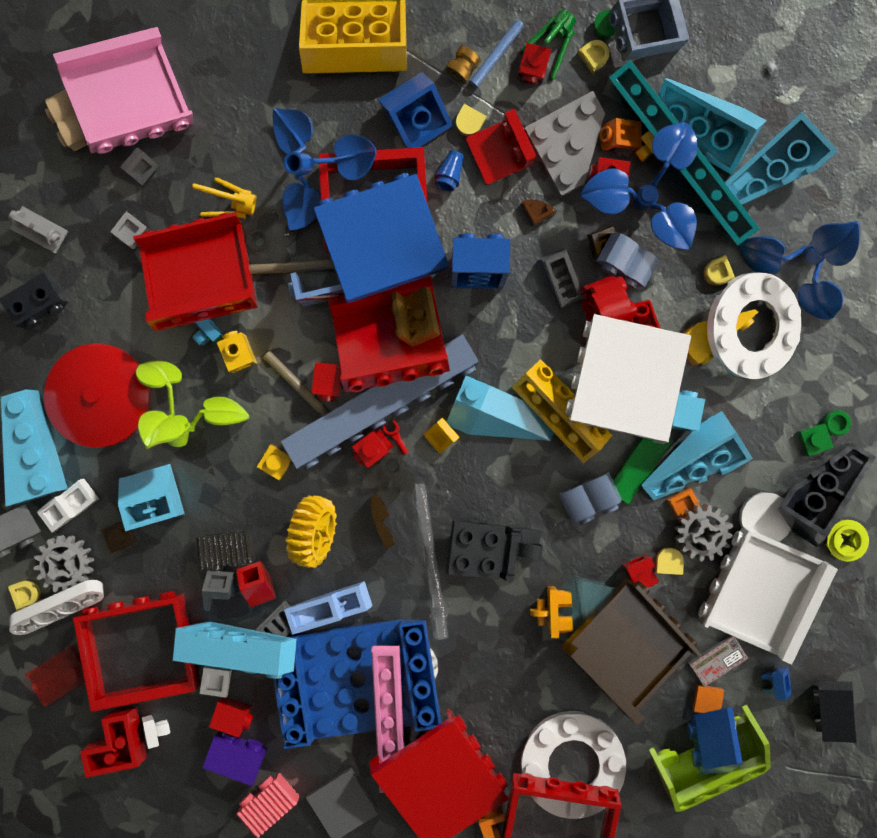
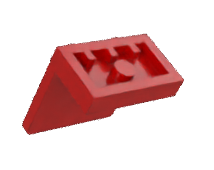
M515 108L505 112L502 122L466 138L468 147L486 185H490L534 165L536 155Z

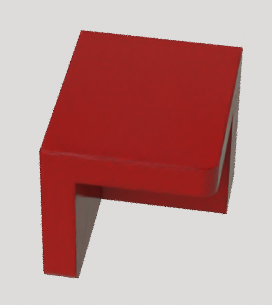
M647 554L622 564L628 579L634 583L640 581L647 588L658 584V578L653 570L655 565Z

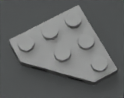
M593 91L524 128L533 149L560 198L582 187L586 180L605 116V112Z

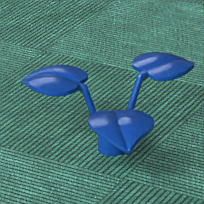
M273 109L275 137L281 150L287 153L284 158V168L288 173L294 174L296 180H300L303 183L290 184L285 189L282 197V205L288 221L289 230H297L310 225L317 219L314 215V207H317V203L321 201V193L317 189L309 188V182L303 177V175H307L312 171L313 164L338 162V171L341 176L348 180H358L369 172L376 157V148L368 139L362 136L345 135L335 142L334 151L337 157L311 158L308 154L302 153L306 149L304 143L308 142L313 134L310 118L299 110Z
M682 122L666 126L655 135L652 141L653 154L658 160L665 162V164L650 185L642 186L636 193L632 188H627L629 179L625 172L618 169H607L596 174L588 181L581 192V198L589 202L598 211L614 215L627 207L630 200L628 193H630L638 209L648 210L651 208L652 210L658 209L661 211L651 219L652 231L660 241L676 249L688 250L692 246L697 227L694 211L688 205L678 202L671 204L667 209L663 205L656 204L658 191L655 188L670 164L677 170H683L696 157L697 138L695 132L688 123Z
M858 221L822 225L815 230L812 235V241L808 246L803 245L799 250L787 256H783L785 253L784 244L778 239L768 236L748 238L740 244V249L752 270L757 273L767 274L777 273L782 266L781 261L787 262L804 253L807 262L816 264L812 278L813 284L806 283L800 286L798 300L803 309L809 314L821 319H833L843 305V293L839 286L830 281L818 283L820 268L825 258L833 266H843L851 262L859 247L860 226Z

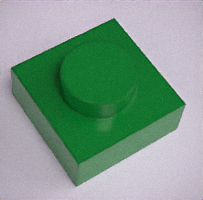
M825 423L797 431L805 456H811L834 448Z

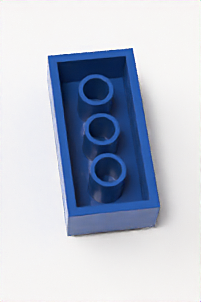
M469 233L459 234V238H453L451 288L503 289L510 273V239H504L502 234H488L487 238H475V234Z

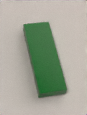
M641 438L612 479L623 502L626 504L631 502L672 444V439L669 438L666 444H659L651 439Z

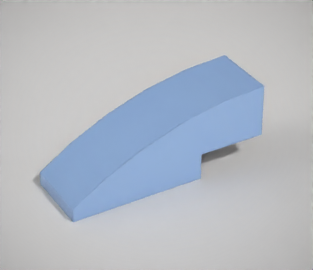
M365 581L288 607L284 611L293 635L367 611L373 605Z

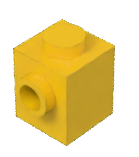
M232 331L223 335V340L217 342L228 372L235 373L258 364L245 334Z

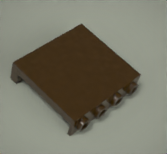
M625 578L560 648L623 714L638 726L645 719L639 712L640 708L691 653L699 658L703 655L696 648L698 643L687 633L683 634L680 631L682 628L681 624L672 616L667 617L664 613L666 608L655 598L652 600L647 595L650 591L640 581L634 583Z

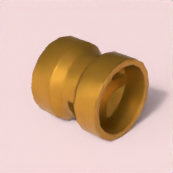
M461 45L456 51V58L450 60L445 69L455 80L465 84L471 76V70L479 66L481 59L473 50Z

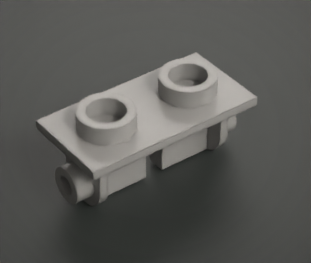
M23 206L20 211H11L8 217L12 223L11 230L55 254L68 233L64 228Z

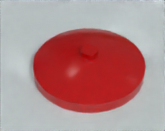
M106 344L82 345L64 354L49 372L44 388L45 409L56 430L73 443L93 448L113 446L130 438L138 430V422L141 415L149 411L151 401L150 387L141 384L136 377V370L140 365L139 362L124 350Z

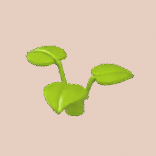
M159 360L144 362L136 370V377L144 386L151 388L166 386L168 391L170 415L167 416L161 411H149L139 418L138 432L146 449L166 442L174 447L185 446L188 442L189 432H194L195 425L202 416H204V420L207 423L213 425H230L249 419L248 413L234 400L226 397H212L204 401V409L199 410L193 421L189 423L185 416H175L171 384L181 381V371L175 365Z

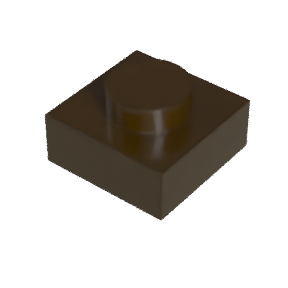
M607 226L587 234L593 260L598 259L611 233H616L614 226Z
M123 521L101 529L111 554L138 543L133 530L125 531Z

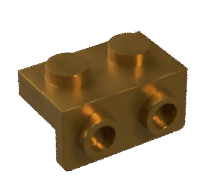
M425 286L404 297L397 291L391 293V309L395 315L397 325L395 326V332L401 341L415 347L440 335L432 293L429 288Z

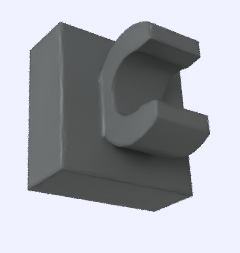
M137 147L131 151L132 154L127 160L122 162L121 168L143 185L158 168V165Z

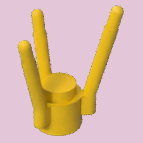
M215 178L214 181L236 193L233 195L206 186L192 184L193 189L232 200L231 208L236 209V211L201 212L200 217L213 218L222 213L236 212L239 218L246 219V214L252 216L254 213L256 195H252V191L241 189L219 178Z

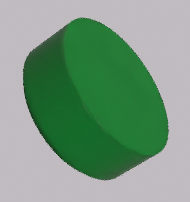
M610 10L601 11L596 16L593 24L595 34L602 39H610L615 36L614 27L610 25L609 21Z
M842 410L829 411L823 417L822 423L826 424L828 433L831 436L845 435L851 428V418Z

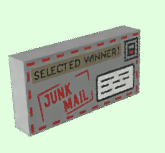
M730 635L702 653L703 656L701 658L696 657L688 663L701 684L705 687L748 659L735 637Z

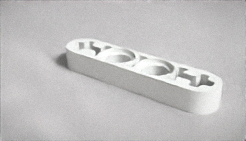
M87 580L19 610L9 617V631L15 635H25L96 604L104 598L103 584L98 580Z

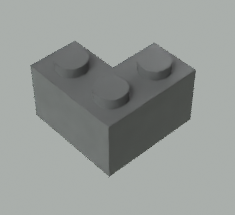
M26 505L0 515V562L2 558L11 554L10 549L16 546L19 549H23L34 543L33 538L41 532Z

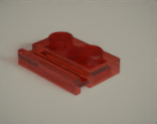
M74 645L25 674L31 680V685L44 707L85 682L81 657L75 652Z

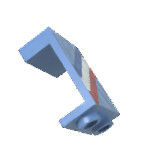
M296 273L290 274L292 281L288 282V288L291 298H294L303 307L327 302L328 297L343 295L341 285L305 292L302 279Z

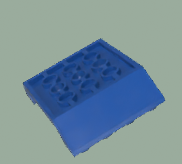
M397 619L289 636L290 638L297 639L294 671L283 674L282 678L274 679L284 749L310 746L314 739L376 731L372 646H399L403 727L414 726L415 731L433 729L442 723L426 620ZM349 647H358L361 651V657L359 659L350 658L347 652ZM355 672L362 673L365 677V683L362 685L354 684L351 679L352 674ZM359 698L366 699L369 703V709L366 711L359 710L355 705L356 700Z

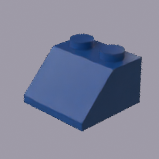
M423 72L378 99L388 121L406 148L421 147L453 126L434 83Z
M732 707L697 714L690 719V723L687 724V733L689 739L693 740L694 750L691 752L693 766L698 769V775L730 773L743 764Z

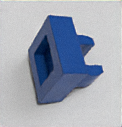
M777 667L773 673L766 672L761 676L762 680H770L773 684V687H765L763 689L764 694L771 695L774 693L775 700H787L791 695L789 667Z

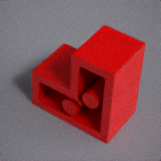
M137 706L111 711L101 719L105 739L90 742L80 751L85 778L136 768L147 758Z

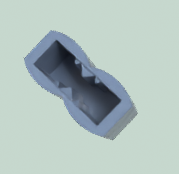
M611 233L597 262L602 265L601 269L612 276L617 274L619 277H623L627 287L635 289L636 287L645 288L659 259L624 234Z
M609 471L572 486L559 494L572 524L579 521L580 525L595 518L594 514L603 511L604 514H608L619 508L617 504L622 500Z

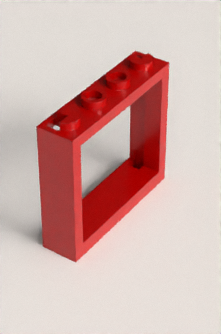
M424 147L376 150V157L369 171L417 168L418 179L427 202ZM335 153L319 154V158L337 157ZM338 162L319 164L321 201L330 198L329 173H339ZM323 237V246L325 248L326 253H329Z
M175 591L160 593L159 598L152 600L149 599V596H143L133 599L132 604L124 605L123 601L107 604L108 608L98 610V606H92L82 609V614L73 618L91 712L194 692L201 686L198 665L184 662L187 674L185 678L105 693L94 637L93 620L169 605L174 607L177 628L190 626L184 593L175 595Z
M513 773L505 814L506 820L504 821L501 838H511L519 794L605 807L600 838L615 837L621 810L618 789H613L609 786L587 785L579 781H561L554 777H536L528 773Z

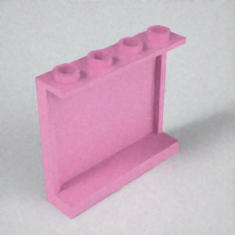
M158 27L53 54L57 71L91 154L95 152L99 154L107 153L113 147L119 145L131 146L140 139L147 137L151 139L158 138L167 131H182L192 124L193 113L188 111L162 47L161 34Z

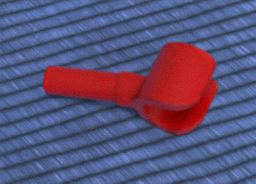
M392 420L396 426L395 430L388 432L385 425H383V430L388 436L393 438L401 453L405 455L408 453V450L399 434L400 427L395 420Z

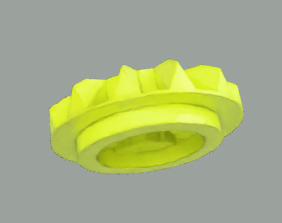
M841 520L834 525L827 536L826 546L829 548L831 555L837 559L847 562L855 561L861 558L867 551L869 536L866 529L860 523L853 520ZM841 534L851 535L849 541L853 547L841 544L844 541Z

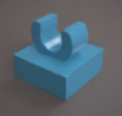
M211 319L195 322L201 330L192 338L199 345L204 346L210 340L216 343L223 340L222 336L225 334Z

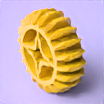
M314 495L304 497L297 504L296 510L293 511V517L289 520L290 526L287 529L288 537L286 538V542H288L286 551H288V558L291 559L292 563L302 567L316 568L317 565H321L323 560L327 558V552H330V546L333 543L335 526L337 525L335 522L337 515L332 501Z

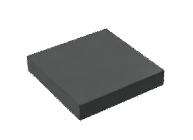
M351 767L306 796L307 801L331 838H341L378 815V809Z

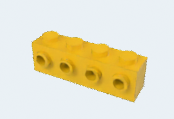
M541 359L511 386L582 463L598 453L612 437V434L607 429L577 422L568 423L570 416L565 415L569 399L574 400V394Z

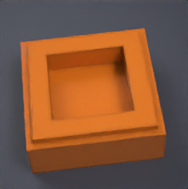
M687 488L666 499L676 519L678 516L683 518L687 516L684 511L685 509L691 512L694 511V504L700 506L691 488Z
M696 684L692 710L698 713H706L721 709L724 690L718 687L707 685L704 687L701 684Z

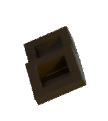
M378 492L371 496L372 515L380 539L385 548L388 549L396 543V539L383 521L391 513Z

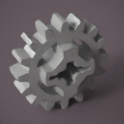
M704 503L703 508H701L699 505L694 504V511L684 510L687 515L685 518L678 516L677 519L681 522V526H675L674 529L680 535L674 538L677 542L682 543L679 546L680 550L683 552L687 551L686 555L693 559L696 556V559L703 561L706 556L712 561L714 560V553L722 556L721 548L730 547L726 539L733 538V535L727 530L731 529L733 525L725 522L729 516L721 513V509L714 506L711 508V505ZM706 516L713 517L717 522H709ZM691 542L698 543L701 548L693 547Z
M64 535L57 536L56 540L54 538L48 539L47 545L39 547L42 554L36 555L34 559L40 561V563L33 568L41 572L37 580H46L43 587L47 588L53 585V592L56 593L61 589L64 591L80 584V582L89 580L85 574L93 572L94 569L89 567L88 563L93 562L94 558L87 557V554L91 551L90 548H82L85 541L81 540L75 543V536H69L66 539ZM67 547L68 550L62 552L61 550H56V548ZM66 576L67 578L71 577L72 580L63 581L60 578Z

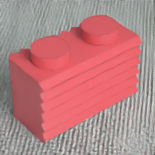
M278 773L274 778L270 775L259 784L260 790L254 795L248 793L238 803L240 808L236 816L255 838H259L298 802L299 794L282 777L281 773Z

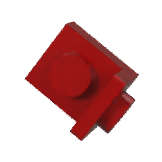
M526 43L518 76L523 77L522 81L535 85L538 81L543 82L552 49Z

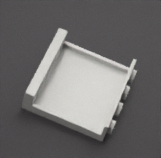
M594 314L591 322L586 321L583 337H587L585 348L580 347L577 363H581V369L579 374L574 373L571 389L576 391L574 400L569 399L565 415L570 416L568 423L577 422L651 439L659 444L668 443L691 335Z
M742 526L741 530L737 531L733 536V547L729 555H725L721 562L720 568L722 570L718 579L715 578L711 583L709 589L711 594L707 602H703L699 609V620L704 627H714L776 654L782 661L792 664L838 569L825 561Z

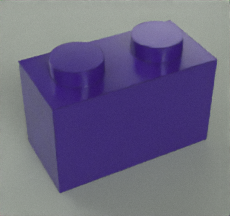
M218 731L211 743L203 769L253 786L268 748L263 747V744L257 740H244Z

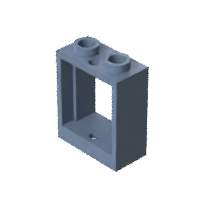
M618 0L609 11L610 25L614 27L616 48L621 54L622 61L678 51L690 40L679 0ZM658 9L666 40L635 46L627 15Z

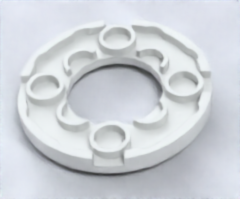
M767 273L742 274L730 280L722 293L716 295L708 316V342L712 354L720 360L727 372L742 378L760 379L779 371L793 355L800 341L801 309L792 290L778 277ZM760 300L764 301L767 307L774 312L773 318L776 319V330L773 333V339L765 345L763 350L752 352L741 345L737 337L736 324L743 307L751 301Z
M564 711L545 718L530 732L521 755L522 774L528 773L536 777L550 778L548 762L553 750L563 742L577 740L591 746L598 756L599 768L595 779L589 785L609 786L613 789H618V792H620L626 774L625 753L618 737L604 721L584 712ZM531 796L544 810L563 818H585L605 809V807Z

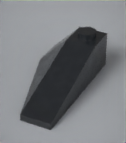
M851 443L820 468L794 485L778 507L779 512L792 532L815 547L824 541L876 457Z

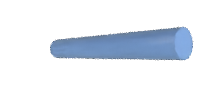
M516 20L471 78L469 82L472 86L478 88L523 29L524 24L520 20Z

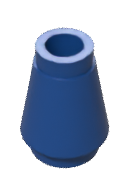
M455 150L449 151L435 174V185L439 189L453 192L455 187L459 186L462 160L464 158L462 153Z

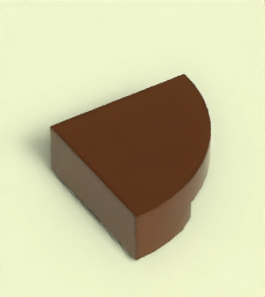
M529 199L520 204L532 226L556 214L551 205L542 201Z

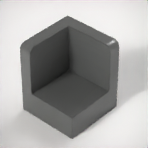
M207 571L202 588L205 611L211 610L213 599L229 600L230 596H235L234 572Z

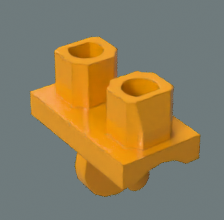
M547 586L548 608H545V599H537V608L530 609V616L537 617L538 626H545V617L548 616V633L551 634V638H559L560 633L573 631L572 617L558 616V607H572V594L570 591L557 590L555 586Z

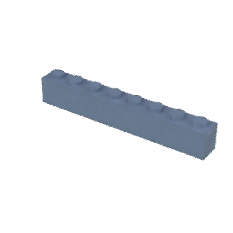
M462 334L445 344L449 361V372H444L440 376L429 375L419 377L411 382H394L385 387L374 386L282 440L281 443L296 469L302 466L305 470L319 463L317 458L324 453L328 457L341 450V443L349 440L350 444L364 436L362 431L370 426L375 430L387 423L384 418L392 413L395 417L409 410L407 407L409 403L416 400L419 404L431 397L430 391L439 387L441 391L453 384L452 378L460 373L462 377H465L477 370L474 365L479 361L464 335Z

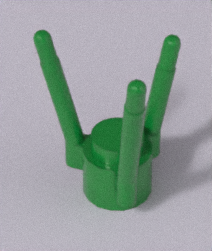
M564 9L559 10L555 17H551L548 23L527 42L534 44L549 29L550 33L544 40L546 45L549 44L554 36L559 39L565 37L550 76L551 80L555 79L568 44L575 34L572 28L576 24V18ZM526 44L521 48L522 53H524Z

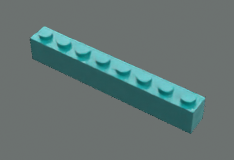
M631 60L609 77L654 137L664 127L679 123ZM697 147V154L693 162L687 168L680 171L738 246L760 230V228Z

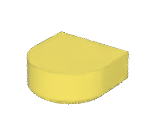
M600 40L590 41L578 50V55L592 74L606 64L610 54L606 43Z
M464 104L456 119L457 130L460 134L467 137L480 131L487 116Z
M726 255L712 260L704 268V278L713 286H720L735 278Z
M672 547L661 549L656 556L655 572L683 575L684 558L681 552Z
M25 580L8 586L16 611L35 604L41 595L39 586L31 580Z

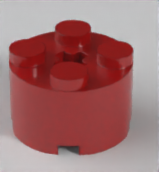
M611 275L581 287L580 295L584 294L585 300L581 301V305L587 321L591 322L594 314L632 322L633 317L637 316V308L633 301H629L626 293L627 285L623 277L616 278Z

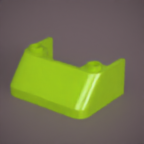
M747 705L742 707V718L740 716L734 717L743 764L730 773L698 775V769L693 766L691 752L694 748L679 755L676 751H670V749H664L656 753L654 748L649 749L653 764L676 812L687 810L759 777L771 768L769 742Z

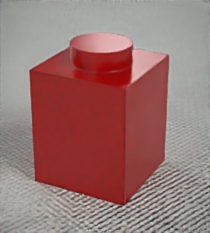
M315 362L312 394L318 395V400L333 402L334 397L341 396V366Z
M262 561L236 569L240 592L250 607L275 599L272 578Z
M221 697L217 702L209 728L239 738L244 730H249L254 716L250 714L252 705L229 697Z

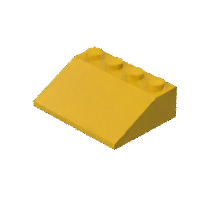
M302 0L299 52L303 73L407 71L406 1Z

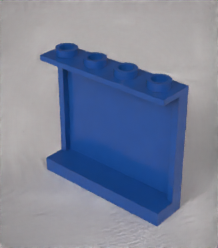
M404 173L394 177L393 182L384 184L383 181L376 182L368 186L369 190L362 192L352 190L343 194L341 199L335 201L332 198L324 199L317 203V207H314V215L317 217L342 287L346 304L445 271L449 267L417 174L409 176L408 173Z

